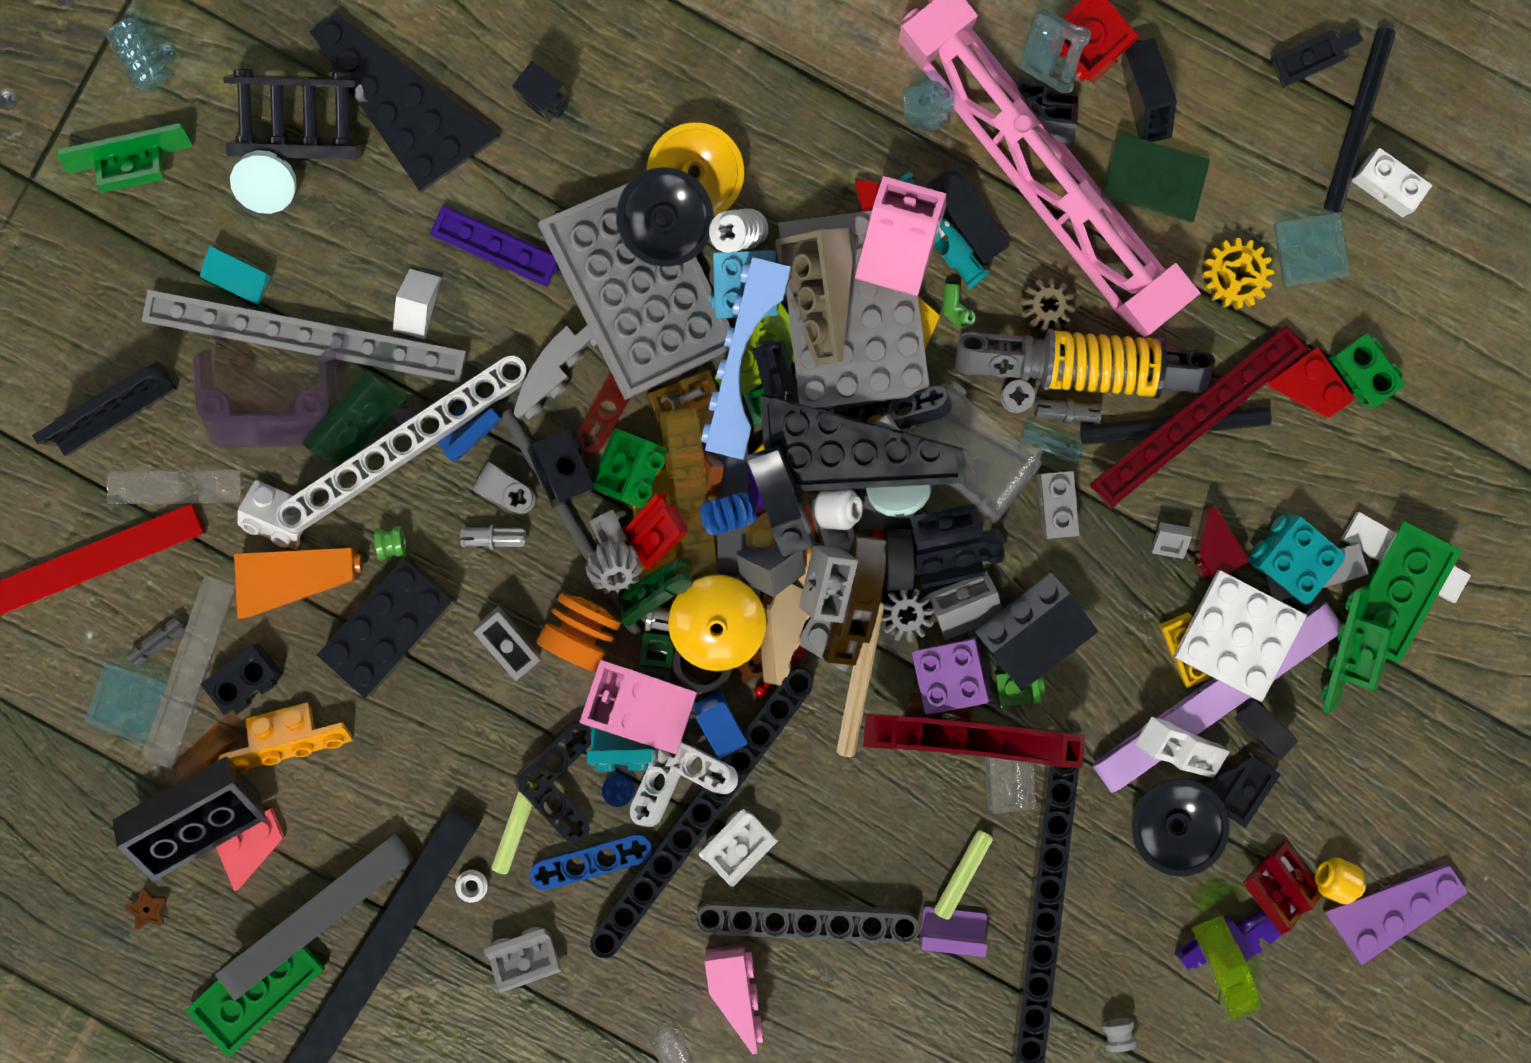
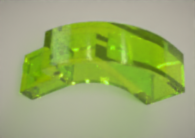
M1223 915L1193 927L1192 931L1209 966L1217 988L1215 995L1229 1025L1260 1012L1261 1005L1252 976Z

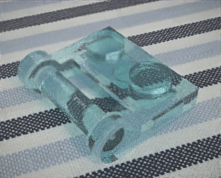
M1045 8L1037 11L1019 68L1062 93L1072 92L1075 84L1073 77L1083 47L1089 43L1091 37L1090 30L1081 26H1075ZM1066 38L1071 41V45L1062 72L1059 74L1055 72V68Z

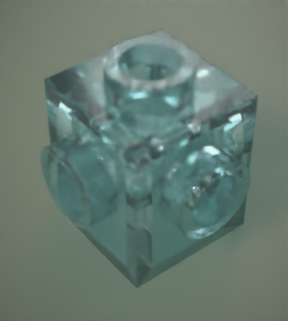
M923 81L920 83V86L903 88L904 120L913 128L921 127L923 130H937L943 124H951L950 113H954L955 110L954 97L942 84H939L938 81Z

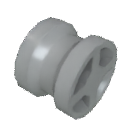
M1015 380L1004 386L1000 395L1002 406L1011 413L1026 411L1032 406L1035 399L1033 387L1023 380Z
M1117 1018L1101 1024L1102 1031L1107 1036V1041L1104 1043L1106 1051L1125 1052L1137 1048V1039L1132 1034V1030L1135 1027L1133 1019Z

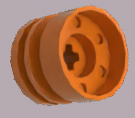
M560 593L557 601L567 606L569 610L567 612L553 607L551 612L563 622L561 626L545 623L536 643L556 656L596 673L599 662L603 660L606 652L596 645L595 642L597 639L612 642L614 636L602 628L607 626L618 630L621 622L614 618L607 609L588 599Z

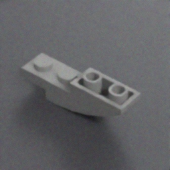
M588 325L576 335L566 326L539 355L531 367L517 398L514 415L519 420L525 417L528 420L532 419L543 409L541 405L543 401L549 396L553 399L557 398L568 388L565 383L570 378L562 368L566 365L569 369L575 366L584 357L581 352L590 344L594 348L598 346Z

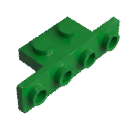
M182 123L146 131H137L118 137L105 138L90 143L72 145L56 150V156L69 174L95 168L96 186L100 193L164 180L162 154L191 148L192 139Z
M1363 586L1358 588L1355 592H1351L1348 597L1346 610L1349 611L1347 621L1341 625L1338 633V641H1341L1339 651L1333 655L1329 669L1333 671L1330 683L1328 682L1322 692L1321 700L1325 701L1323 706L1324 712L1331 713L1339 708L1346 682L1372 691L1378 689L1394 628L1364 618L1371 592L1370 587Z

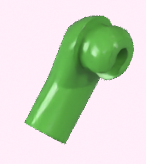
M945 284L943 297L944 316L958 328L965 329L972 326L976 317L972 310L968 311L959 302L960 285Z

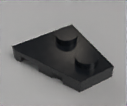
M1251 756L1203 785L1211 789L1220 798L1225 806L1228 817L1246 828L1281 774Z

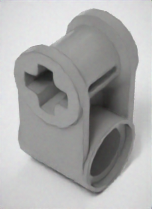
M490 462L486 463L472 487V490L479 495L519 514L530 512L536 504V495L530 487ZM525 491L523 497L527 499L526 503L515 506L517 501L513 498L514 494H521Z

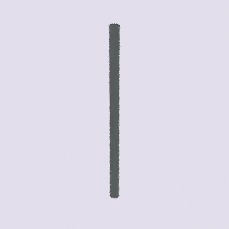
M509 409L502 413L500 417L542 486L527 452V449L532 444L514 413ZM567 503L555 507L570 535L588 562L589 553L596 551ZM611 590L606 595L620 617V592L617 594L614 590ZM637 621L629 627L625 625L630 636L642 630Z

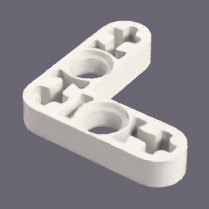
M681 741L678 753L674 758L669 752L656 748V764L648 766V770L631 804L630 817L637 825L646 827L657 825L665 812L681 775L712 792L729 794L737 786L738 774L732 766L684 741ZM700 757L702 769L699 773L693 774L691 764L695 758ZM666 764L665 766L671 768L670 770L662 768V765ZM712 771L722 774L725 782L722 784L720 780L711 777ZM663 774L665 784L661 790L657 791L654 787V780L657 775ZM649 795L657 796L656 801L653 798H649ZM644 807H647V810L650 811L648 817L643 812Z

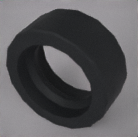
M910 528L885 529V577L887 590H912L914 587L912 531Z
M675 649L673 654V671L677 680L685 688L697 693H709L719 689L729 679L733 670L720 671L710 680L699 681L687 673L684 666V658L677 649Z
M1250 700L1234 718L1247 734L1279 760H1282L1298 742L1295 736L1277 718L1253 700Z

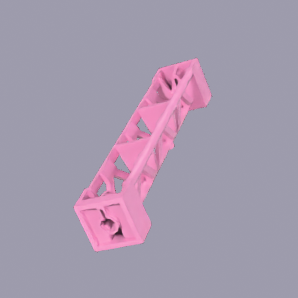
M928 0L929 3L921 11L918 8L913 9L902 19L903 24L900 27L901 31L898 42L955 109L1108 300L1113 310L1136 338H1144L1150 335L1201 294L1177 263L1164 269L1067 146L1050 136L1018 90V85L972 29L978 15L966 0ZM968 47L972 48V50L977 55L979 60L975 57V55L971 52V50ZM938 53L952 89L931 64ZM957 55L1002 110L997 116L967 97L952 61ZM1003 90H1004V91L1008 94V96L1014 101L1013 103H1012L1011 100L1007 97V95L1003 92ZM973 115L1000 130L993 140ZM1034 128L1037 129V131L1039 132V134L1041 135V137L1044 139V141H1043V140L1040 138V136L1036 133V131L1034 130ZM1024 138L1068 192L1063 198L1031 177L1018 144L1020 139ZM1004 139H1006L1017 170L997 147ZM1068 171H1069V172L1073 175V177L1080 183L1079 185H1078V184L1076 183V181L1072 178V176L1068 173ZM1037 195L1066 213L1056 220ZM1099 210H1102L1108 221L1104 218V216L1100 213ZM1068 219L1072 222L1082 250L1078 248L1061 226ZM1089 219L1132 272L1133 276L1131 278H1125L1096 258L1083 224ZM1137 257L1145 264V266L1141 264ZM1102 275L1127 292L1135 295L1123 303L1102 278Z

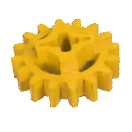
M1236 238L1233 240L1232 247L1226 240L1221 243L1222 252L1217 248L1212 249L1210 253L1214 259H1206L1203 262L1209 268V271L1202 273L1201 277L1210 281V283L1204 286V289H1213L1215 293L1211 299L1214 301L1221 297L1223 299L1222 307L1224 308L1228 307L1231 302L1234 303L1235 310L1242 308L1243 301L1248 307L1255 305L1254 297L1261 300L1266 296L1261 289L1272 287V283L1266 280V277L1274 274V270L1266 269V264L1270 263L1272 259L1271 257L1264 259L1261 257L1264 251L1263 247L1257 250L1252 249V240L1247 241L1242 246L1241 239ZM1238 253L1233 262L1222 260L1228 254ZM1252 260L1255 263L1258 272L1254 270L1253 265L1251 263ZM1237 267L1240 268L1239 274L1244 276L1239 280H1235L1236 274L1232 272ZM1218 276L1221 277L1224 283V288L1219 283ZM1242 286L1253 287L1249 293L1237 295Z

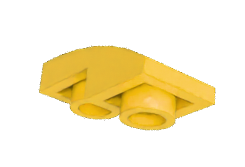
M1189 612L1159 624L1166 645L1186 688L1212 678L1208 674L1173 657L1193 619Z

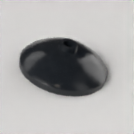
M667 167L650 169L632 179L621 193L616 209L618 233L626 248L641 261L659 267L680 265L697 256L709 241V227L714 219L710 197L700 182L684 171ZM658 213L665 215L666 223L664 225L656 222V215Z
M1170 779L1150 788L1138 801L1131 821L1133 842L1140 856L1157 871L1178 877L1195 875L1212 866L1222 855L1227 845L1230 831L1228 814L1220 798L1205 785L1189 779ZM1174 819L1181 820V826L1177 830L1171 828V822Z

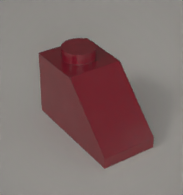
M1207 506L1204 508L1193 550V555L1197 559L1194 562V566L1203 579L1208 577L1212 581L1217 570L1229 574L1247 563L1249 559L1217 507Z

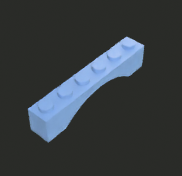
M752 257L751 264L744 263L740 282L746 283L743 296L737 295L732 314L738 315L735 328H728L724 346L730 347L727 360L721 359L716 377L722 379L720 391H713L709 410L714 411L711 424L705 423L701 442L706 443V451L742 460L745 457L752 425L746 415L741 397L740 371L742 357L748 340L758 323L773 307L784 300L791 271L790 266Z

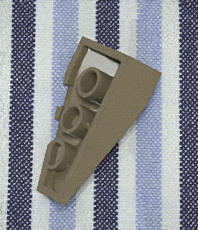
M821 229L776 239L778 263L791 267L788 283L794 297L790 301L794 310L799 309L804 322L802 332L814 364L822 365L843 361L853 263L849 229Z

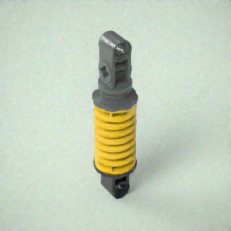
M1048 328L1044 339H1033L1032 335L1021 337L1007 334L996 335L973 331L965 332L960 335L958 340L955 367L965 375L977 374L1001 378L1015 377L1027 381L1030 377L1033 379L1037 378L1040 379L1043 390L1061 389V387L1064 390H1069L1071 382L1074 381L1076 391H1082L1085 388L1086 382L1089 392L1096 391L1099 383V391L1101 393L1108 392L1111 384L1112 393L1119 394L1123 387L1124 393L1131 395L1136 385V394L1138 396L1159 399L1163 389L1193 393L1206 391L1210 384L1216 360L1210 352L1201 349L1166 348L1164 337H1157V339L1139 337L1133 340L1130 336H1125L1122 339L1118 335L1108 338L1105 334H1101L1096 337L1093 333L1083 336L1080 332L1071 334L1067 331H1054V329ZM1004 343L1006 344V351L1003 349ZM1002 361H1004V368H1003V369L1001 368V362H1002Z

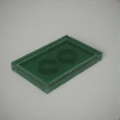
M1119 133L1116 136L1100 197L1192 223L1197 213L1210 159Z
M367 370L301 443L317 456L338 467L352 458L404 402L405 398Z

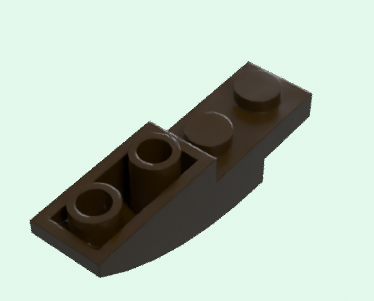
M854 535L849 554L858 560L844 621L843 623L833 622L822 655L827 663L856 666L863 643H870L875 627L883 589L886 540L884 538Z

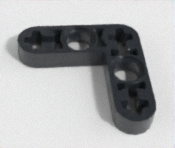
M578 721L570 722L563 727L519 770L515 777L517 790L561 837L572 843L581 842L587 837L590 829L589 822L553 782L591 745L592 730L589 726ZM583 729L584 732L581 735L583 741L582 743L575 741L568 747L573 750L570 755L565 748L558 745L561 740L564 744H568L573 739L572 730L581 731ZM552 750H558L562 754V762L556 768L548 767L545 760L547 754ZM538 763L543 770L550 773L547 778L545 775L540 774L535 779L536 788H524L527 783L524 779L525 776L530 775L533 777L540 771L535 768ZM550 796H557L561 803L559 810L552 814L547 813L544 809L545 800ZM566 815L575 823L580 821L578 824L579 833L574 834L571 832L567 834L570 828L560 818Z

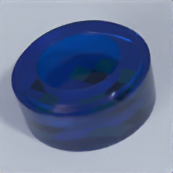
M624 774L609 776L602 786L604 800L614 807L627 805L632 800L635 791L632 780Z

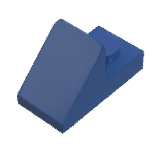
M720 690L693 705L697 715L696 719L719 759L748 744Z

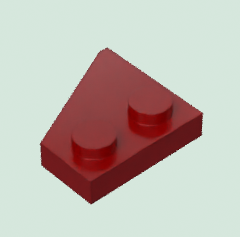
M1318 347L1308 352L1265 384L1272 391L1275 390L1291 398V401L1310 408L1312 412L1326 419L1355 400Z

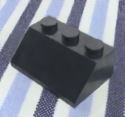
M1051 572L977 629L975 633L986 650L1022 692L1098 633V630L1070 592Z

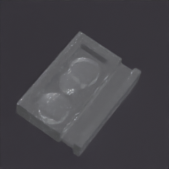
M985 757L988 813L1000 814L1036 810L1034 763Z

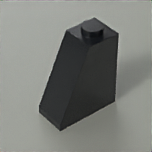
M1155 38L1137 40L1122 53L1121 66L1140 144L1143 145L1172 138L1177 99Z

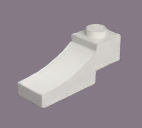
M1151 717L1149 722L1143 726L1140 733L1141 736L1135 744L1155 759L1170 762L1180 770L1211 778L1215 777L1230 752L1221 744L1196 736L1173 725L1169 721Z

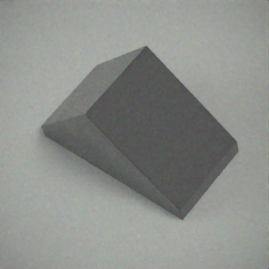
M778 546L737 551L741 581L772 597L805 575L803 550L784 557Z

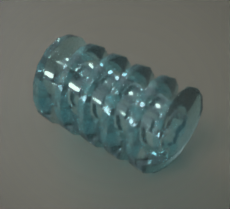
M132 17L109 28L106 38L113 43V51L119 54L118 61L121 65L125 66V74L128 77H132L130 79L131 86L139 91L151 90L171 78L172 73L170 71L160 72V69L166 65V61L154 60L160 54L158 48L148 49L154 43V38L152 36L142 37L148 31V26H137L139 18Z

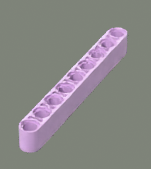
M1327 601L1315 605L1304 613L1307 617L1274 680L1338 635L1342 622ZM1212 678L1157 718L1169 721L1187 732L1198 735L1246 701L1250 696ZM1142 728L1104 754L1092 765L1111 793L1123 788L1161 761L1153 758L1135 745L1141 736Z

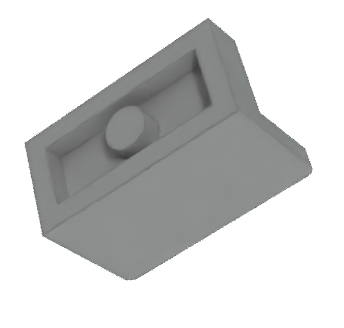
M985 571V576L962 580L927 594L945 640L981 627L1003 610L998 592L987 571Z

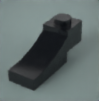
M956 163L929 182V189L946 193L945 215L972 247L974 255L982 266L1010 246L974 191V187Z
M777 445L748 455L747 462L760 491L771 525L770 530L782 556L784 557L813 547L815 533L804 511V500L780 446Z

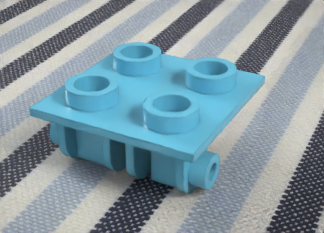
M776 250L713 253L714 294L709 295L710 308L715 307V318L738 317V315H734L732 312L736 296H743L746 283L740 282L744 263L751 264L752 257L776 263ZM777 305L765 316L777 315Z

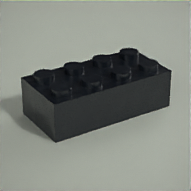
M403 558L318 652L317 656L363 698L370 697L457 600L411 558Z
M225 756L114 818L112 821L117 848L154 882L264 821L266 815L258 789Z

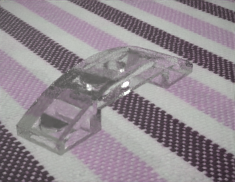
M241 470L107 471L108 504L241 503Z

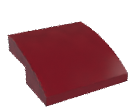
M1287 841L1282 842L1271 851L1243 881L1245 887L1281 935L1291 931L1302 914L1312 910L1322 896L1318 891L1314 877Z

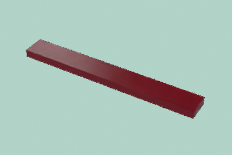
M1287 325L1284 326L1206 391L1201 393L1090 484L1091 488L1110 509L1114 508L1298 359L1308 348Z

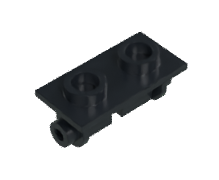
M770 339L761 343L762 346L753 348L764 394L799 403V396L785 341L774 343V340Z

